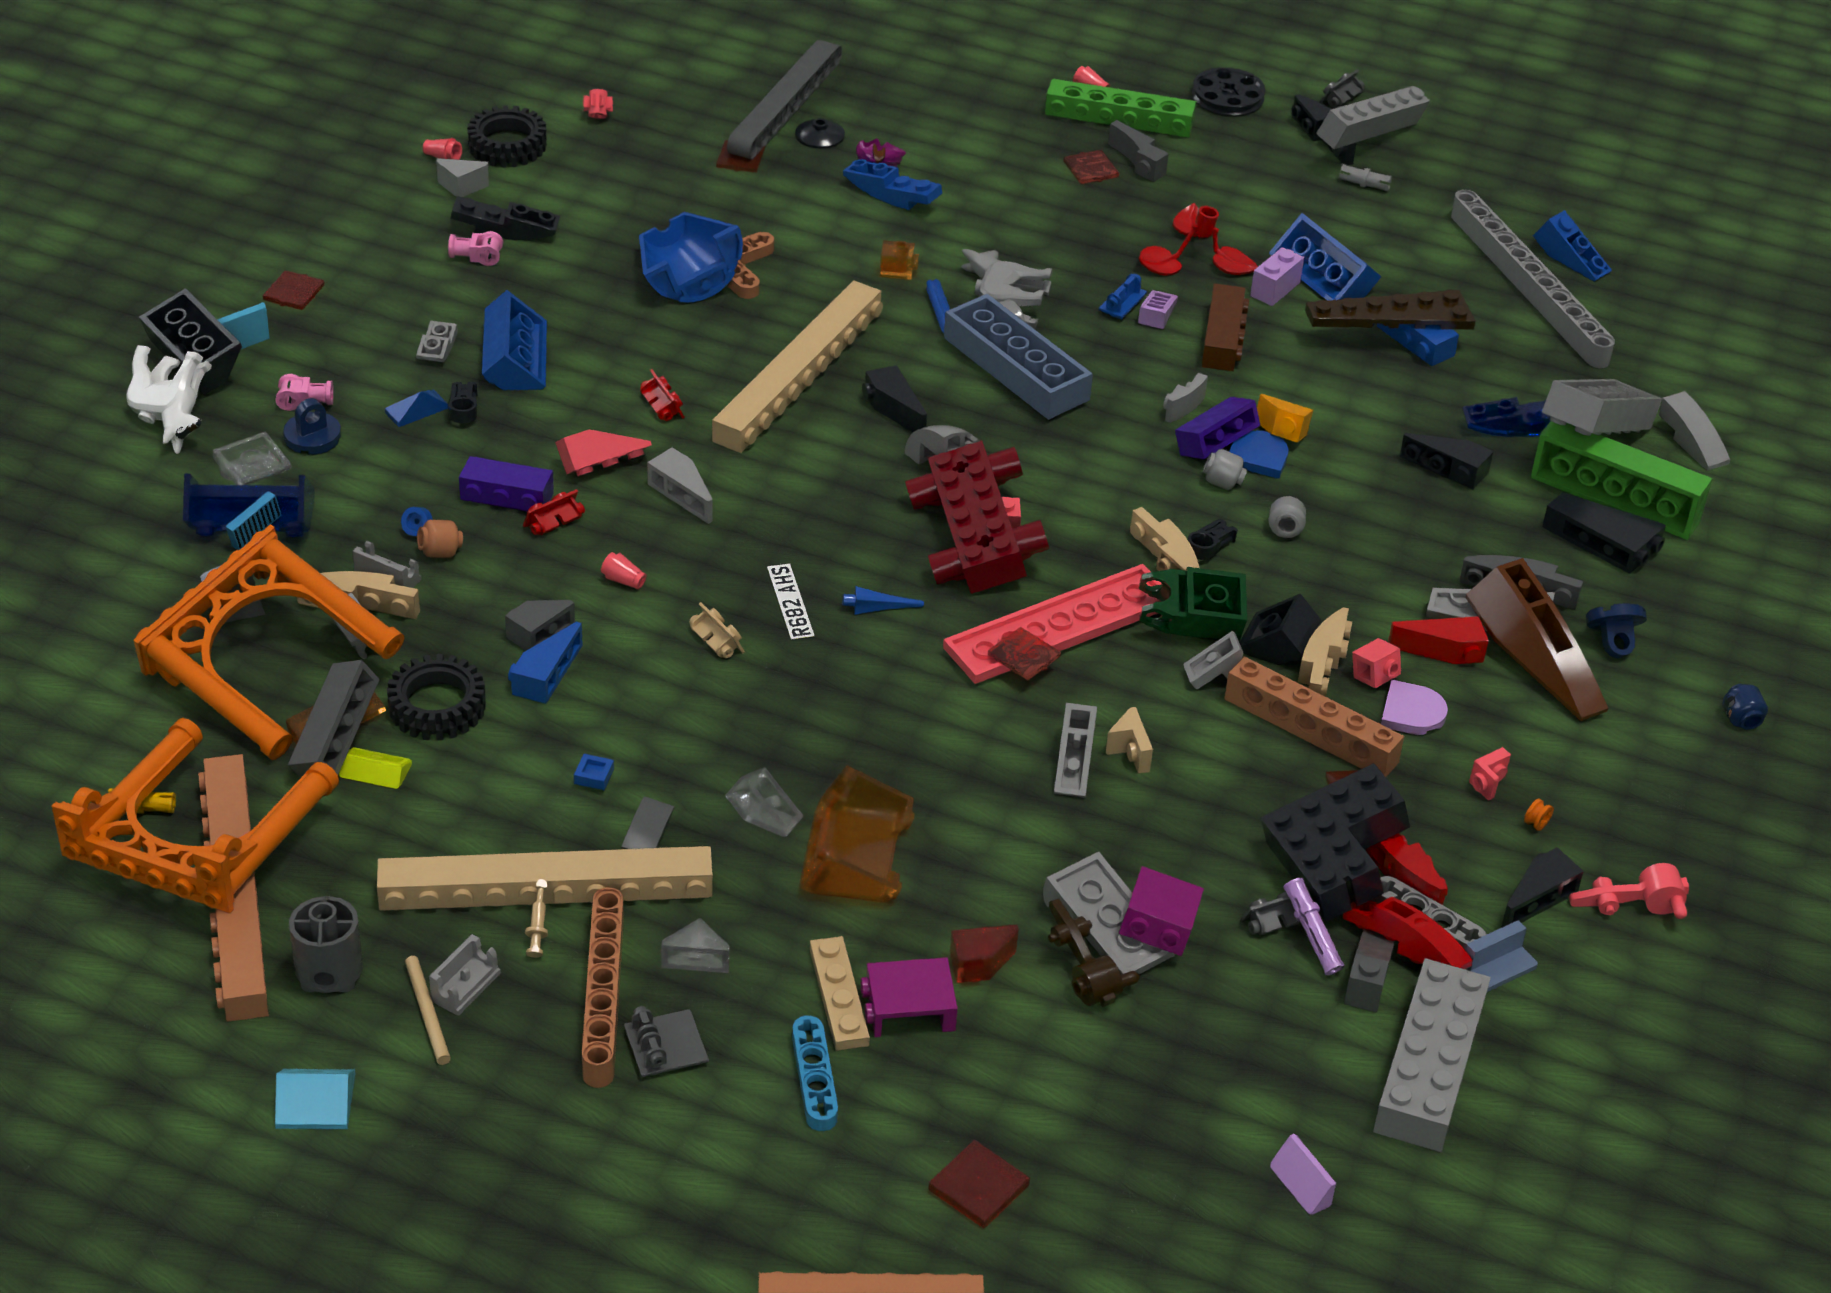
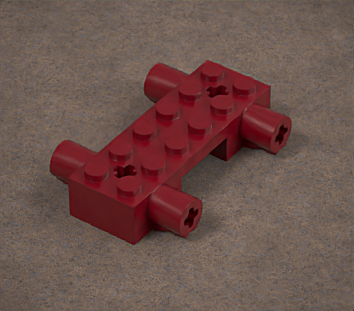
M979 441L928 457L932 473L907 480L905 483L913 509H920L929 505H943L954 539L955 547L928 555L936 583L942 584L950 580L966 579L972 594L1026 577L1027 574L1023 561L1035 553L1048 550L1049 545L1041 520L1015 528L1011 527L998 486L1005 484L1010 479L1023 475L1015 446L987 455L983 441Z

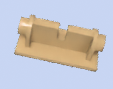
M700 602L699 605L703 612L691 617L689 621L691 630L704 642L706 641L707 645L721 658L731 657L736 648L744 653L745 651L739 642L742 639L739 632L731 624L726 627L723 624L725 620L715 608L709 610Z

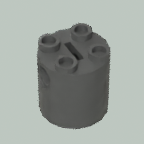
M315 897L301 903L292 912L289 919L295 975L300 982V987L305 992L330 993L338 991L345 993L351 991L363 970L357 911L351 903L338 897Z

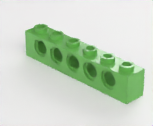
M1052 79L1046 95L1045 115L1107 125L1118 120L1133 129L1190 137L1194 123L1196 101Z

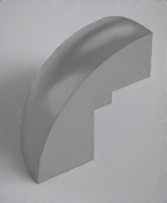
M949 425L928 426L910 435L906 442L905 454L916 463L921 464L927 461L928 457L979 442V440L969 432L958 427Z

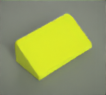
M353 747L347 753L339 776L341 778L397 789L402 785L412 765V760Z

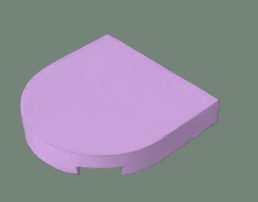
M1391 679L1381 725L1391 730L1424 735L1427 731L1436 728L1440 729L1444 725L1448 711L1447 704L1440 694L1430 688Z

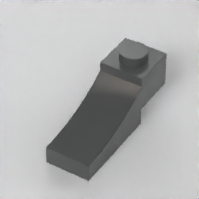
M1118 120L1110 124L1108 145L1121 152L1134 164V172L1152 182L1166 175L1169 153L1155 147V139Z

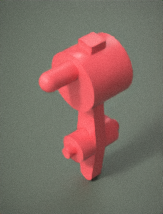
M1658 863L1642 871L1639 876V884L1613 885L1610 878L1599 877L1592 883L1593 889L1574 892L1569 895L1572 907L1598 906L1600 913L1604 915H1613L1619 910L1620 903L1644 900L1647 909L1654 914L1665 915L1674 913L1677 919H1684L1687 916L1685 903L1687 894H1689V884L1686 877H1680L1679 871L1674 865Z

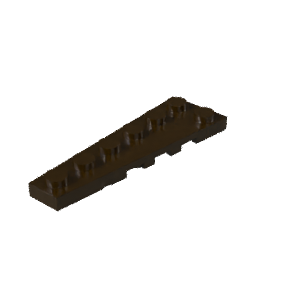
M1460 290L1344 298L1328 301L1319 300L1306 302L1305 308L1312 327L1372 328L1374 324H1383L1388 326V328H1399V324H1414V329H1425L1426 325H1440L1441 329L1474 330L1476 322Z

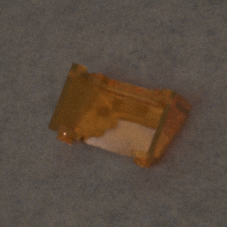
M847 765L823 794L816 807L800 879V889L815 895L887 903L890 899L895 900L902 888V882L899 881V873L891 871L898 834L903 829L907 830L913 822L915 813L912 812L914 798Z

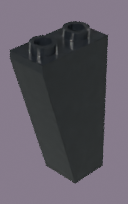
M1563 492L1547 505L1542 525L1544 529L1629 574L1638 566H1644L1649 557L1654 552L1658 553L1665 543L1663 534L1666 525Z

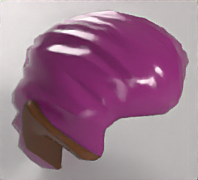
M878 138L867 143L861 140L856 146L858 159H865L867 162L886 163L894 167L900 165L902 157L906 154V151L895 147L889 142L881 146Z

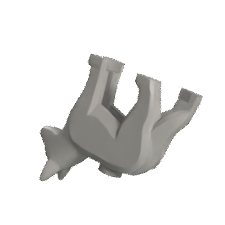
M962 249V253L971 263H966L961 268L970 273H975L983 279L977 280L975 295L980 297L989 294L1033 329H1036L1038 320L1031 319V316L1023 314L1019 306L1041 305L1043 295L1048 296L1051 289V281H1043V279H1050L1052 277V269H1034L1014 262L1000 261L996 250L977 253L973 250Z

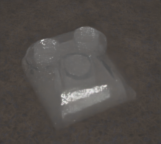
M266 431L213 450V458L219 465L220 475L242 488L285 473L292 468L291 462Z

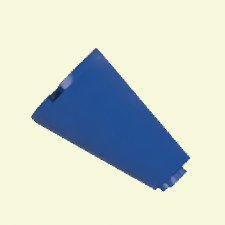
M683 212L669 219V226L663 231H659L654 227L639 235L643 274L646 280L662 296L678 300L679 302L701 301L721 291L735 275L736 272L734 270L738 260H741L743 240L739 226L688 212Z

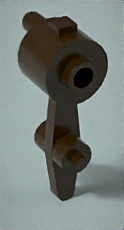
M1059 898L1049 902L1050 910L1058 924L1051 927V934L1048 935L1049 942H1054L1058 947L1068 944L1080 963L1074 966L1072 970V987L1076 996L1087 1006L1100 1003L1104 1007L1114 1003L1116 996L1122 993L1123 988L1136 984L1139 981V974L1136 971L1120 974L1116 963L1108 955L1098 958L1092 957L1083 939L1090 935L1091 921H1087L1083 916L1072 919Z

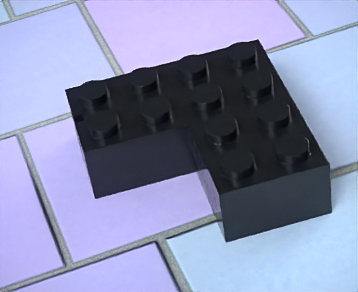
M1374 763L1260 817L1267 845L1293 879L1303 878L1313 902L1318 903L1320 907L1319 914L1325 922L1352 910L1346 882L1349 880L1357 906L1384 894L1378 866L1365 849L1410 828L1405 800Z

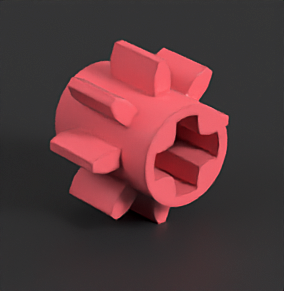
M592 89L589 91V96H583L584 111H588V116L591 118H606L607 112H613V97H608L606 90Z

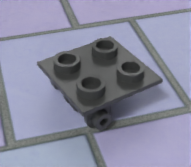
M639 1006L633 1011L632 1022L624 1024V1029L641 1077L709 1062L690 1009L653 1017L649 1009Z

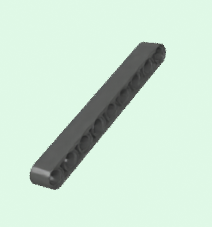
M818 39L731 133L727 143L728 153L753 160L838 66L842 57V46Z

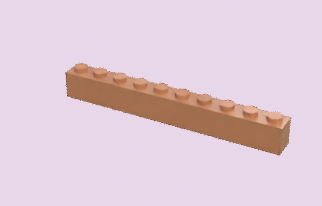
M243 754L204 759V772H199L198 776L200 791H206V795H200L202 815L208 814V817L202 818L204 838L210 837V841H204V846L214 845L216 840L223 834L237 838L251 831ZM255 872L233 895L234 910L231 913L216 909V912L210 913L212 933L218 932V937L212 938L214 958L220 957V962L214 963L216 983L222 982V987L216 988L218 1009L225 1008L227 1022L269 1016Z

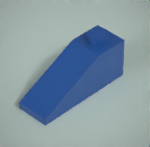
M575 622L523 652L517 663H513L509 670L508 680L511 681L512 695L547 704L583 646L582 623Z

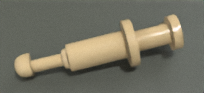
M539 879L536 883V888L538 889L537 901L532 905L531 925L525 929V935L531 938L530 948L526 950V955L533 958L543 956V950L540 949L541 938L548 936V930L544 928L546 904L543 902V893L547 888V882L544 879Z

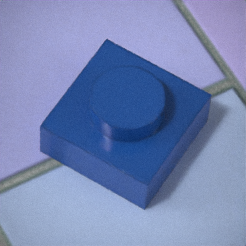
M583 754L574 773V784L605 790L614 771V760Z

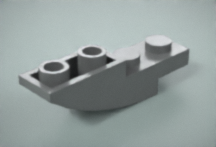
M1503 555L1466 556L1463 561L1459 582L1475 587L1497 566L1521 559L1522 557ZM1523 558L1545 591L1555 593L1554 604L1573 610L1576 609L1583 581L1556 573L1558 565Z

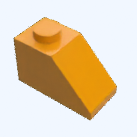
M1260 394L1257 405L1260 426L1270 434L1297 443L1307 436L1313 414L1312 409L1265 394Z

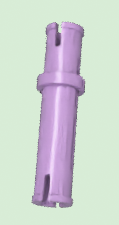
M1296 878L1287 882L1283 888L1295 909L1294 916L1304 927L1325 975L1339 972L1345 965L1321 919L1318 903L1313 902L1303 878Z

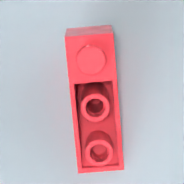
M590 429L564 437L555 442L566 474L576 472L577 476L593 472L592 466L601 463L603 468L619 463L618 458L625 455L628 456L629 460L645 454L643 449L652 445L651 441Z

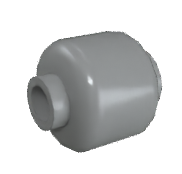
M1219 449L1215 453L1211 452L1203 468V473L1206 474V480L1210 484L1225 490H1231L1235 484H1242L1247 469L1243 468L1244 461L1241 456L1224 449Z
M1283 496L1271 505L1269 510V526L1273 533L1282 538H1293L1304 530L1306 509L1300 500L1291 496Z

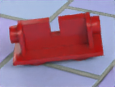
M651 369L650 372L653 378L642 382L640 386L641 394L652 406L659 419L669 421L677 413L684 419L685 416L680 410L683 403L675 391L669 393L672 388L665 377L661 376L658 378Z
M576 489L569 493L561 492L547 503H537L531 506L527 511L523 527L530 525L531 532L534 535H544L559 527L560 524L556 517L560 519L563 525L581 518L582 514L585 513V508L581 502L577 503L575 501L578 490Z

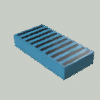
M269 491L266 492L226 525L232 547L240 550L250 542L255 533L263 531L281 516L276 495Z

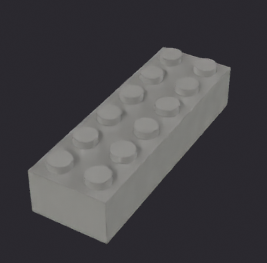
M1615 379L1554 380L1542 413L1549 415V420L1556 424L1565 426L1568 423L1576 426V432L1591 436L1592 433L1596 435H1601V433L1611 435L1612 432L1621 434V431L1625 433H1630L1631 431L1640 433V430L1651 429L1663 398Z
M1424 959L1379 1104L1374 1133L1442 1152L1491 979L1490 976Z

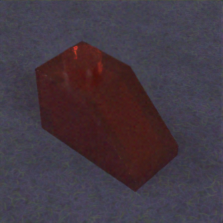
M1018 925L951 931L950 957L956 982L990 980L1016 953Z

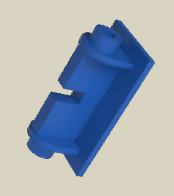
M1138 274L1128 275L1126 281L1114 293L1108 295L1107 300L1099 307V311L1122 319L1147 294V291L1141 289V277Z

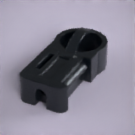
M462 382L452 383L449 417L453 422L470 423L477 418L476 396H478L476 382H467V384H462Z
M1217 519L1198 531L1190 533L1188 535V542L1192 546L1198 560H1208L1219 553V548L1229 542L1235 543L1238 529L1234 526H1227V522L1222 519Z

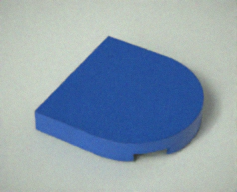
M1259 430L1250 431L1235 440L1229 452L1243 458V468L1247 469V471L1279 479L1287 462L1289 451L1286 442L1282 438Z

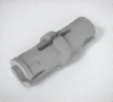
M1345 164L1341 167V171L1350 173V175L1340 173L1339 180L1353 182L1360 184V187L1363 188L1369 186L1386 192L1390 188V185L1380 183V181L1391 183L1392 176L1374 173L1368 168L1362 170Z

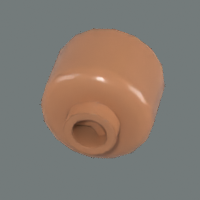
M428 520L424 523L423 527L418 529L417 545L426 557L452 558L456 554L457 549L463 545V533L458 531L453 521Z

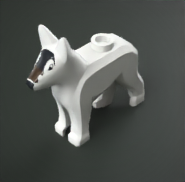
M138 345L132 361V381L126 394L128 405L135 413L139 414L138 417L144 422L154 424L155 420H162L165 429L163 444L171 440L174 452L179 454L184 438L202 424L199 418L191 415L197 398L200 382L205 373L210 371L212 365L208 361L202 362L203 357L200 354L187 351L185 359L173 380H168L172 369L178 367L180 361L164 356L159 364L150 372L147 366V355L151 349L147 346Z

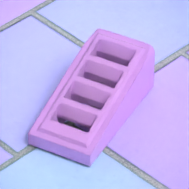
M1152 290L1141 305L1138 323L1164 329L1178 296Z

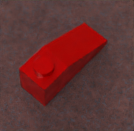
M1479 616L1395 621L1391 625L1388 643L1400 648V651L1452 664L1484 662L1489 640Z

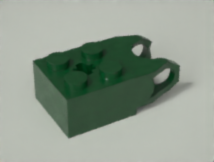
M1187 567L1186 571L1168 569L1142 574L1139 589L1161 602L1142 606L1139 615L1140 622L1167 634L1219 640L1233 631L1240 642L1247 623L1246 574ZM1156 580L1161 582L1162 584L1156 586H1149L1146 583L1148 581ZM1152 612H1156L1161 614L1162 616L1158 618H1150L1146 615Z

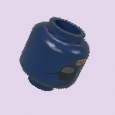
M1734 685L1723 698L1722 706L1730 722L1735 727H1742L1745 730L1754 729L1763 723L1764 718L1768 714V706L1760 690L1754 685Z

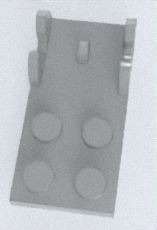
M1099 851L1046 878L1043 888L1046 906L1049 907L1050 901L1059 898L1072 919L1083 916L1087 921L1090 920L1092 928H1090V935L1086 937L1100 956L1108 955L1113 959L1120 974L1129 971H1136L1138 974H1141L1175 955L1174 953L1118 934L1132 892Z

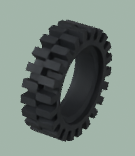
M503 105V110H499L495 106L492 107V112L484 109L482 114H475V118H471L470 124L468 123V145L471 155L474 154V158L477 160L481 158L483 162L490 161V166L495 167L497 163H501V167L506 168L507 163H511L512 167H518L517 162H521L524 166L528 164V160L534 162L537 160V157H541L543 152L546 151V123L541 115L537 116V112L532 111L529 113L528 108L524 107L519 111V106H513V109L510 110L508 105ZM500 131H517L528 135L524 139L512 142H500L487 138L488 135Z
M437 654V660L431 661L430 655H424V662L422 663L416 657L410 660L411 667L406 663L402 664L400 672L395 670L392 674V679L388 681L387 697L390 718H392L395 726L399 725L400 731L403 733L410 729V736L417 738L420 732H422L423 740H430L431 734H436L437 741L444 740L443 733H448L450 739L457 737V729L462 734L469 732V725L474 728L478 724V719L483 718L484 710H486L485 682L483 681L482 673L477 672V667L474 664L469 666L468 661L462 659L457 664V656L450 655L448 661H444V654ZM432 684L452 685L465 693L460 703L442 710L421 709L412 705L408 700L415 690Z

